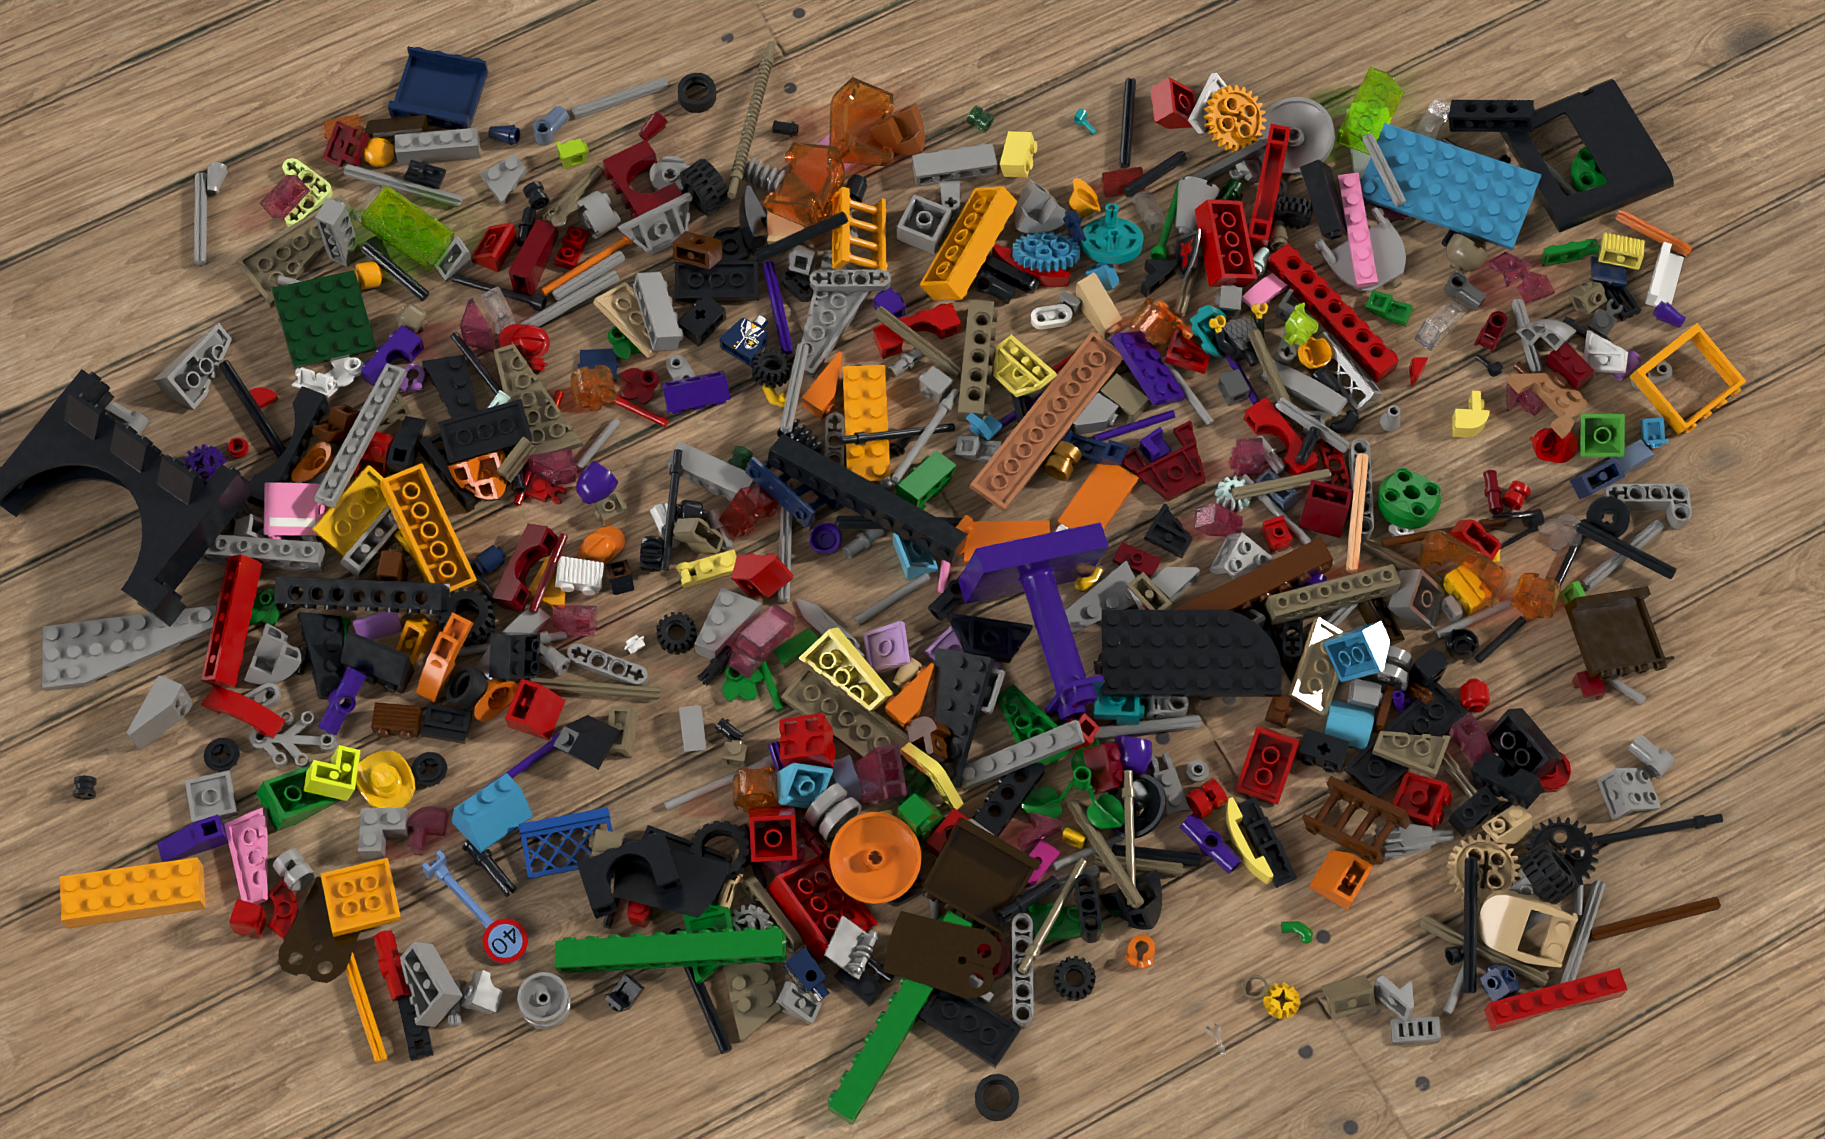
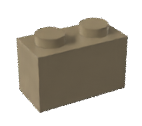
M1117 373L1100 390L1101 395L1119 406L1118 415L1128 423L1135 422L1148 408L1149 398L1146 393L1136 389L1126 377H1121Z

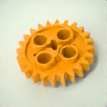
M1229 85L1217 90L1216 93L1211 95L1213 99L1207 100L1210 106L1204 108L1208 112L1207 115L1203 116L1204 119L1208 120V123L1204 126L1210 127L1207 134L1214 135L1212 142L1218 140V147L1225 145V151L1231 149L1232 152H1236L1257 142L1258 138L1263 137L1260 131L1266 129L1261 125L1267 121V119L1261 116L1266 113L1264 110H1260L1263 103L1257 104L1258 96L1252 98V90L1245 93V87L1239 88L1238 85L1232 87Z

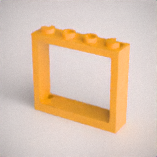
M1698 323L1629 376L1677 435L1681 434L1684 430L1688 434L1698 426L1695 423L1698 419H1701L1703 422L1713 414L1710 411L1713 407H1716L1717 410L1728 402L1725 398L1729 395L1732 398L1742 391L1740 386L1746 382ZM1691 340L1730 387L1687 421H1684L1645 374Z

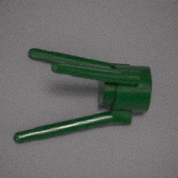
M1230 179L1227 185L1222 187L1215 200H1219L1224 195L1222 200L1234 201L1236 199V201H1241L1244 196L1241 193L1243 184L1236 179Z

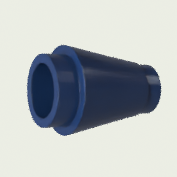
M515 125L491 126L488 136L491 139L513 145L517 144L520 140V129L515 127Z

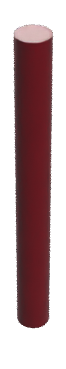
M559 534L529 608L531 613L537 614L568 538L566 534Z

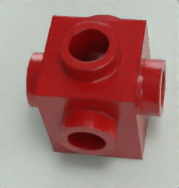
M1085 713L1076 719L1072 717L1066 722L1069 723L1077 720L1081 726L1085 743L1072 747L1075 751L1083 746L1085 748L1089 747L1095 740L1094 736L1100 730V727Z

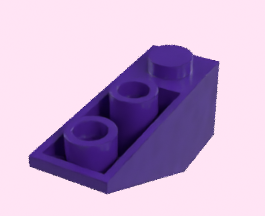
M217 814L192 823L157 843L161 861L168 862L180 860L228 844L224 823Z

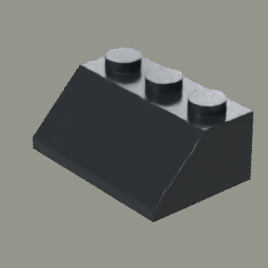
M348 631L340 660L344 672H346L348 667H351L367 675L365 681L369 684L375 685L377 683L391 693L397 691L403 694L415 672L409 656Z
M1523 708L1508 709L1481 739L1494 755L1504 759L1511 776L1515 775L1522 768L1538 776L1540 779L1550 773L1564 758Z

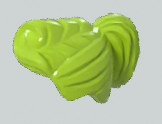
M1305 303L1295 306L1294 311L1285 324L1286 335L1283 336V339L1290 346L1306 344L1312 334L1318 330L1316 320L1305 313Z

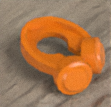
M1142 934L1133 937L1129 942L1127 954L1124 957L1125 961L1132 967L1136 968L1138 966L1141 969L1154 965V941L1149 936ZM1142 941L1148 944L1149 949L1143 954L1142 960L1138 961V952L1135 946L1138 942Z

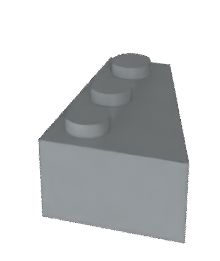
M413 942L401 955L400 960L406 984L410 985L412 993L410 1003L415 1006L416 1010L415 1024L436 1027L463 995L434 945Z

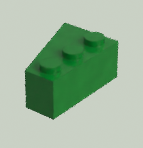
M915 793L898 807V818L912 829L919 845L921 844L922 846L926 844V840L946 818L930 800L923 799Z

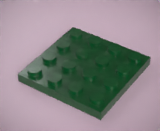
M355 270L271 289L293 369L377 350Z

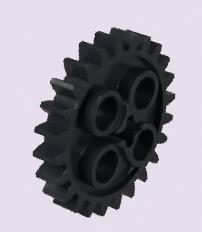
M1560 817L1557 818V823H1553L1549 818L1547 826L1540 822L1541 830L1533 828L1535 837H1527L1531 844H1525V849L1532 850L1541 842L1545 843L1546 840H1549L1559 851L1566 850V857L1578 866L1576 868L1573 867L1565 857H1561L1573 872L1577 882L1583 885L1582 877L1590 879L1588 871H1596V868L1591 864L1598 863V859L1593 857V855L1599 854V850L1592 849V847L1597 845V841H1590L1593 833L1585 834L1587 826L1578 828L1579 821L1576 820L1572 825L1570 824L1569 817H1567L1565 823L1561 822ZM1557 833H1563L1567 839L1563 843H1558L1554 840V836ZM1574 848H1581L1584 851V855L1580 858H1575L1571 852Z

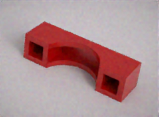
M952 302L940 304L928 311H919L910 317L899 318L900 321L913 331L931 332L940 339L961 333V322ZM880 324L873 329V339L882 359L902 353L905 339L885 324Z
M1265 397L1246 409L1243 420L1256 435L1270 434L1279 438L1284 443L1287 455L1283 463L1286 466L1285 471L1289 476L1312 472L1316 469L1318 460L1313 450L1305 465L1295 461L1304 440L1300 434L1294 432L1288 419L1280 415L1273 402H1270Z

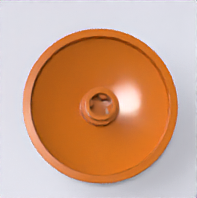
M868 812L850 819L839 829L831 845L830 867L835 881L847 895L863 903L883 904L899 898L910 889L920 870L921 849L916 835L904 821L888 813Z

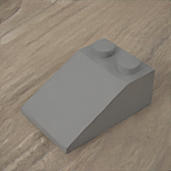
M158 675L126 732L137 749H143L181 721L183 716L190 711L192 699L184 686Z

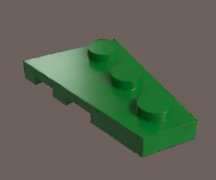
M1034 903L1028 907L1029 916L1033 922L1034 937L1037 936L1054 903H1047V905ZM1063 906L1043 944L1081 937L1076 906ZM1084 907L1085 910L1093 909L1092 907ZM1087 927V928H1086V929L1089 930V931H1094V930H1096V928H1094V927Z

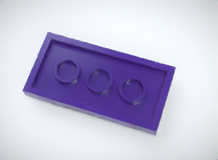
M1144 331L1117 333L1111 338L1153 406L1181 402L1186 397Z

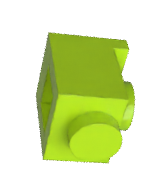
M581 138L569 140L564 144H561L560 141L556 142L558 155L564 170L588 162L586 154L589 153L586 141L582 142Z

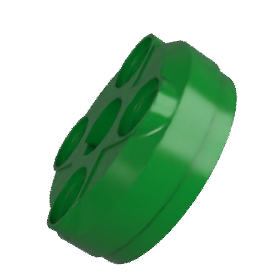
M1581 148L1571 167L1570 175L1574 189L1582 192L1607 184L1608 182L1587 148Z
M1399 468L1395 473L1388 475L1382 481L1377 494V506L1382 516L1393 525L1405 529L1422 528L1428 525L1437 515L1441 504V488L1438 484L1421 474L1412 472L1407 468Z

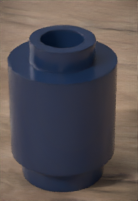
M492 545L476 555L472 562L481 575L484 573L488 574L505 563L504 558L506 555L500 546L496 548Z

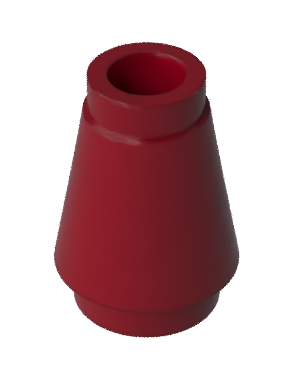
M657 111L654 114H650L639 136L643 140L649 141L666 128L667 119Z

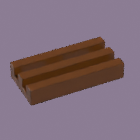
M1386 686L1383 693V699L1373 727V732L1379 734L1384 728L1393 698L1392 694L1395 691L1393 686Z

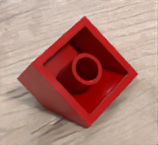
M1170 77L1152 86L1151 101L1155 123L1167 129L1193 128L1188 119L1196 105L1195 91Z

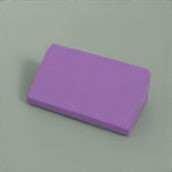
M384 611L353 622L356 633L370 640L402 631L396 612Z

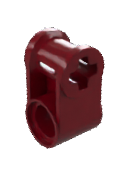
M1501 311L1492 312L1481 329L1474 345H1481L1489 349L1491 353H1494L1508 322L1506 314ZM1493 322H1498L1501 326H1496Z

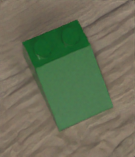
M310 765L265 780L257 791L256 795L262 806L267 809V815L276 832L294 826L341 801L340 799L304 791L306 772Z

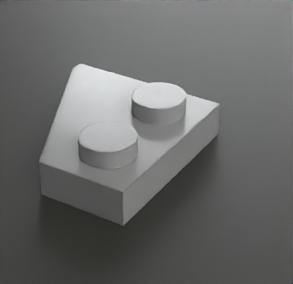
M513 154L483 171L480 175L499 203L504 205L506 198L511 191L513 192L516 189L518 182L522 180L527 170L518 156Z

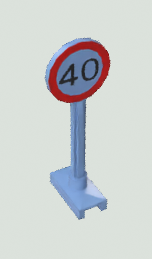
M440 850L436 852L437 861H432L431 867L426 862L422 865L425 876L429 880L436 876L440 881H443L486 927L482 939L483 949L491 960L500 964H510L519 960L526 952L528 946V936L524 927L516 920L508 918L493 921L450 875V871L445 867L447 865L446 856Z

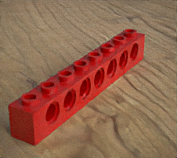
M1287 243L1269 256L1267 268L1287 284L1288 290H1294L1293 295L1298 301L1305 303V308L1328 332L1333 333L1355 361L1376 383L1396 369L1399 361L1396 353L1393 350H1389L1384 345L1381 337L1375 335L1370 330L1369 325L1356 315L1354 309L1342 301L1339 293L1333 291L1328 286L1327 281L1314 271L1312 265L1301 258L1297 249L1292 248ZM1371 354H1377L1379 357H1374Z

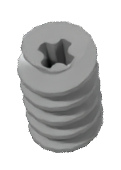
M753 157L751 161L747 160L742 180L746 179L748 183L753 182L755 186L761 185L763 190L768 188L770 193L775 192L778 195L785 182L786 171L782 170L778 174V167L771 171V164L769 163L764 168V161L761 160L756 164V157Z

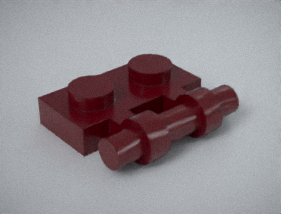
M337 121L322 159L339 167H343L345 161L349 162L350 165L359 166L362 152L368 145L369 134L362 132L358 139L355 137L358 129ZM354 144L356 145V147L353 152V155L351 156L348 154V152L351 148V145Z

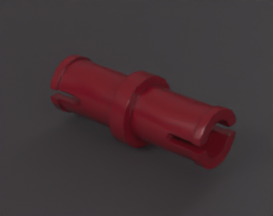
M1487 470L1483 473L1486 487L1484 494L1488 498L1489 512L1491 514H1498L1503 511L1500 497L1502 490L1498 485L1497 471Z
M804 818L801 819L804 823L803 825L798 821L796 829L805 839V844L813 849L820 860H825L823 854L828 858L830 856V849L821 839L822 836L819 834V831H815Z

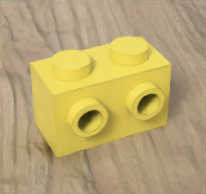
M1008 131L1000 161L1004 177L1028 178L1029 170L1033 168V154L1037 152V141H1034L1032 132Z

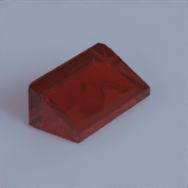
M1142 167L1103 172L1101 182L1105 198L1125 195L1123 188L1143 175Z

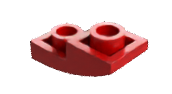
M570 225L562 239V247L554 259V265L569 270L574 269L583 253L590 231Z

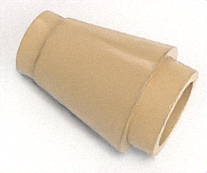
M910 657V664L899 667L892 683L901 689L907 681H912L916 677L922 665Z

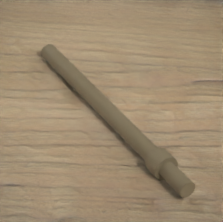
M1132 770L1123 771L1124 788H1122V798L1124 799L1126 874L1136 887L1133 807L1135 788H1133Z
M1082 858L1078 860L1032 945H1028L1024 952L1025 957L1018 968L1020 973L1026 974L1032 962L1038 958L1040 954L1039 949L1071 894L1076 878L1082 874L1087 865L1086 860Z

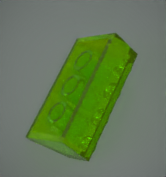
M1371 66L1369 67L1339 129L1337 143L1370 155L1363 142V137L1372 133L1376 141L1378 140L1384 123L1390 124L1404 95V91L1390 74Z

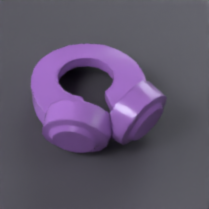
M418 364L406 365L404 369H406L407 373L410 370H416L419 374L410 386H408L409 379L405 376L399 389L403 392L417 393L423 389L422 385L425 381L424 369Z

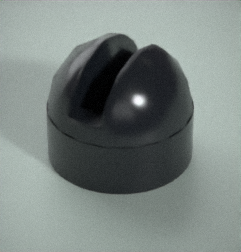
M1459 946L1447 947L1445 949L1447 962L1450 965L1462 962L1464 953L1461 954V951L1463 949Z

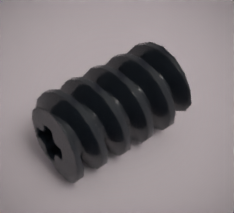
M799 419L793 422L790 433L782 432L779 428L777 432L779 438L782 434H785L820 454L824 441L816 443L818 440L817 435L810 438L812 435L811 430L804 433L806 425L803 424L798 427L800 424Z

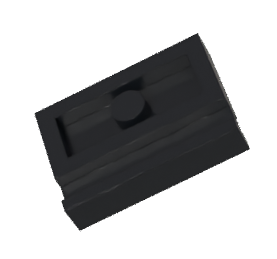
M428 704L421 736L465 744L473 716L472 711Z

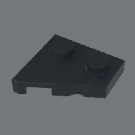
M1164 503L1145 534L1144 540L1182 559L1193 538L1182 527L1179 519L1175 518L1169 511V506Z

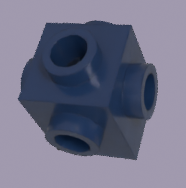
M1497 964L1492 965L1485 970L1487 974L1479 978L1483 984L1484 991L1493 1002L1508 998L1521 989L1514 971L1508 965L1499 967Z

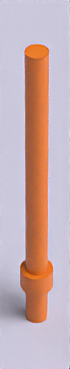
M623 235V238L541 288L542 293L546 296L565 282L623 247L631 246L634 242L626 235Z

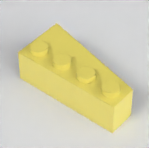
M839 628L826 631L799 657L801 661L808 663L816 672L831 680V683L846 691L850 697L869 711L880 708L894 695Z

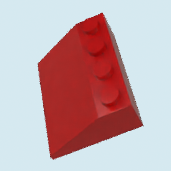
M823 854L825 860H820L816 857L777 875L767 889L769 895L798 932L802 941L818 962L827 958L824 954L841 916L850 920L866 933L878 925V922L863 902L853 899L839 887L831 871L830 856L827 858L825 854Z

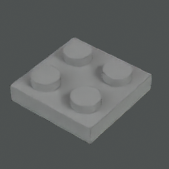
M229 770L185 780L192 823L217 814L220 818L238 815L232 775Z

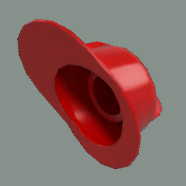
M511 324L505 327L499 336L500 347L514 344L525 358L543 356L548 351L550 345L549 336L546 331L534 325Z
M1543 428L1534 437H1530L1536 456L1543 461L1565 463L1574 457L1578 449L1577 437L1572 432H1569L1562 439L1552 428Z

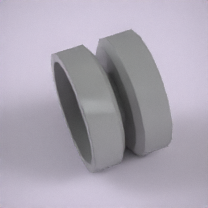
M1389 646L1384 670L1359 677V679L1381 684V692H1384L1388 685L1395 687V691L1400 690L1403 692L1408 687V672H1410L1413 658L1407 651Z
M836 783L816 798L806 811L804 819L812 827H819V834L826 841H831L847 821L858 816L861 804L854 797L847 798V791L840 784Z
M539 972L524 980L518 990V1005L529 1025L537 1029L549 1030L558 1027L567 1019L572 1002L566 984L560 977L552 973Z

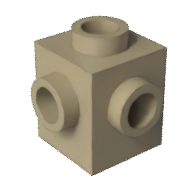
M1590 280L1581 282L1577 288L1569 293L1575 310L1587 314L1599 309L1600 305L1607 301L1605 289L1601 283Z

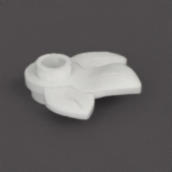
M350 357L333 360L331 364L334 368L324 375L332 376L336 380L338 387L347 386L354 381L355 377L362 374L361 370L364 363L358 358Z

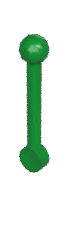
M347 617L342 619L343 648L348 633V626L350 625V619Z

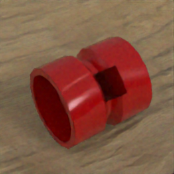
M1214 778L1203 783L1201 789L1195 788L1185 796L1190 809L1199 819H1203L1211 814L1212 808L1219 809L1228 803L1225 791Z

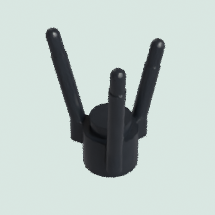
M1541 509L1492 515L1493 518L1510 517V519H1522L1523 525L1529 527L1526 531L1501 544L1502 547L1500 549L1509 546L1530 533L1539 531L1538 526L1544 524V515Z

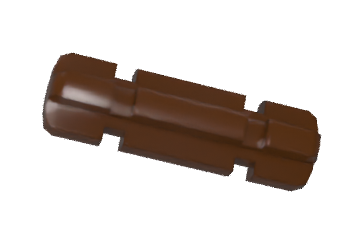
M1409 678L1406 692L1426 704L1431 700L1433 701L1434 696H1432L1433 693Z

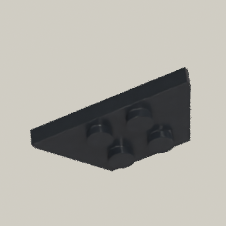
M950 613L949 622L964 653L990 657L996 662L1011 663L1033 629V625L955 613Z

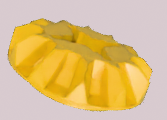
M1285 982L1274 983L1268 988V992L1263 998L1266 1011L1277 1019H1288L1294 1016L1301 1003L1299 993L1294 989V986H1290ZM1282 992H1284L1285 999L1289 1002H1285L1282 1009H1280V1002L1275 998H1279Z

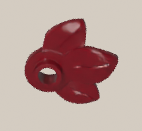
M630 368L620 373L621 377L627 382L621 393L622 398L628 400L638 398L641 404H645L653 398L654 389L659 385V376L656 372ZM648 379L653 380V381L650 382V383H646V382H645V381L648 380Z

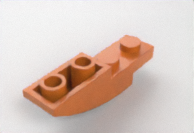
M452 612L443 632H439L427 658L416 690L417 694L435 703L437 702L456 664L454 661L474 624L473 622Z

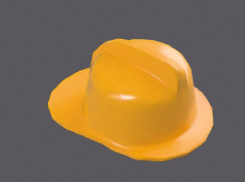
M1075 178L1073 180L1074 191L1069 199V205L1072 210H1075L1080 218H1087L1096 211L1100 212L1101 208L1094 190L1085 181Z

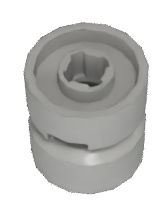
M296 848L287 850L273 863L275 871L280 877H285V884L293 892L307 886L316 875L308 863H304V857Z

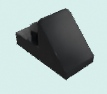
M1147 259L1144 269L1148 275L1141 282L1140 293L1146 298L1176 274L1178 263L1170 260Z
M627 559L606 564L614 595L634 590L633 578Z

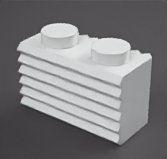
M561 556L557 563L555 587L561 588L564 592L582 591L585 595L599 593L602 588L604 563Z

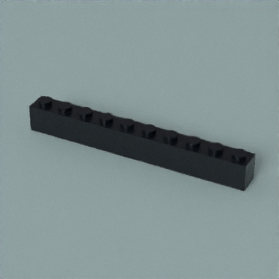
M782 434L769 449L767 464L808 485L811 489L819 491L846 508L861 514L866 519L872 520L884 529L892 531L921 549L936 555L939 559L952 564L965 548L967 533L785 434Z

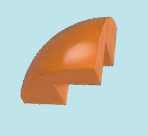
M504 449L448 466L457 484L461 488H466L474 493L475 497L498 499L506 489L507 480L497 471L506 459Z

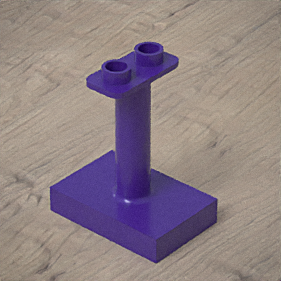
M1101 522L976 548L958 579L965 604L1025 592L1056 691L1055 696L1045 708V712L1048 716L1059 714L1062 722H1067L1072 717L1076 719L1080 715L1086 714L1085 706L1097 700L1096 693L1105 683L1102 675L1086 678L1057 587L1059 584L1073 582L1077 578L1089 577L1109 545Z

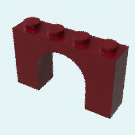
M646 139L603 160V175L607 181L611 180L613 183L611 185L615 194H620L622 197L621 202L626 210L629 209L631 211L632 219L683 195L675 182L648 194L638 193L629 187L636 176L650 170L655 162L657 163L656 153Z

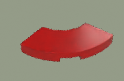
M282 878L268 893L274 908L268 928L284 941L298 915V904L294 892L288 888Z

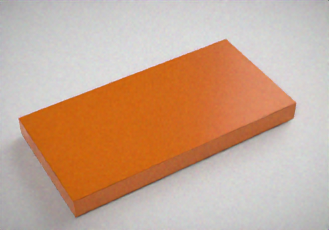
M1097 464L1062 513L1057 524H1063L1068 529L1101 522L1103 530H1105L1139 481V477L1119 465Z
M1050 521L973 522L974 532L969 539H966L968 549L964 552V564H968L976 548L1050 533Z

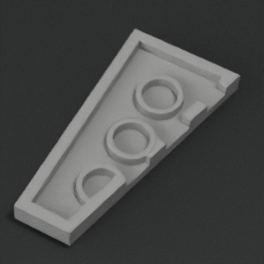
M1127 561L1122 563L1065 610L1072 634L1100 622L1102 610H1125L1136 605L1126 587L1129 582L1135 579Z

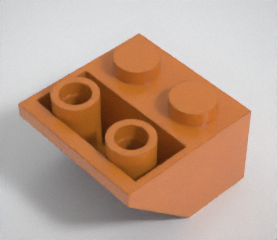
M1331 850L1310 883L1309 888L1348 911L1374 866L1355 854Z

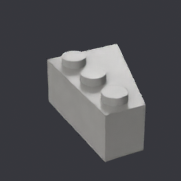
M721 587L695 641L696 654L709 659H715L727 645L731 646L735 639L742 632H745L749 625L763 613L762 603Z

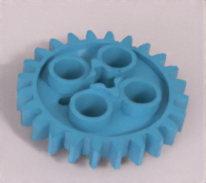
M1045 231L1042 234L1034 232V235L1027 234V237L1021 236L1020 240L1016 239V243H1013L1012 256L1014 261H1018V265L1024 264L1023 268L1031 267V270L1037 268L1039 272L1042 270L1050 272L1051 269L1058 271V268L1066 270V266L1073 267V264H1077V260L1080 259V246H1078V242H1074V238L1069 239L1068 235L1062 237V233L1054 235V232H1050V234H1046Z

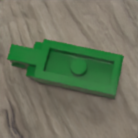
M1596 239L1569 242L1558 246L1551 245L1544 248L1540 261L1542 266L1582 260L1583 256L1598 254L1600 247Z

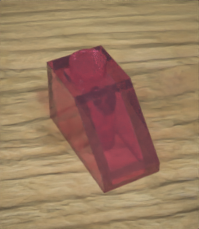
M571 449L529 455L528 471L554 485L576 482L578 468Z

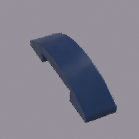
M1071 428L1061 439V441L1073 444L1081 451L1082 457L1080 459L1102 465H1121L1129 449V445L1112 440L1105 443L1075 434Z

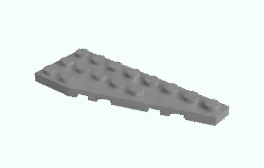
M217 605L184 609L171 627L151 613L43 626L42 688L48 691L88 686L104 676L114 675L116 671L127 666L130 668L161 654V651L170 647L172 649L178 647L180 643L186 640L196 639L212 632Z

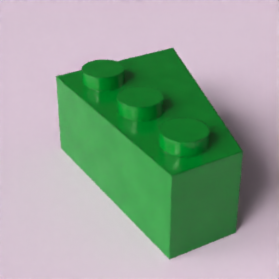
M935 451L931 456L927 455L922 460L920 466L913 467L905 479L901 478L897 482L895 495L924 510L927 507L924 503L932 496L936 497L952 479L956 464L938 451Z

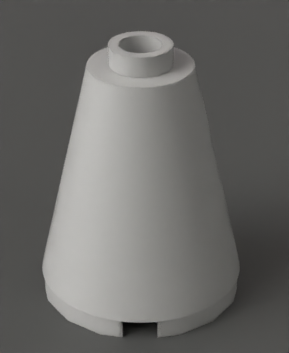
M1185 176L1184 180L1182 177L1180 178L1175 226L1180 235L1184 236L1198 230L1194 209L1207 199H1216L1219 193V188L1216 185L1212 184V187L1206 185L1207 180L1197 177Z

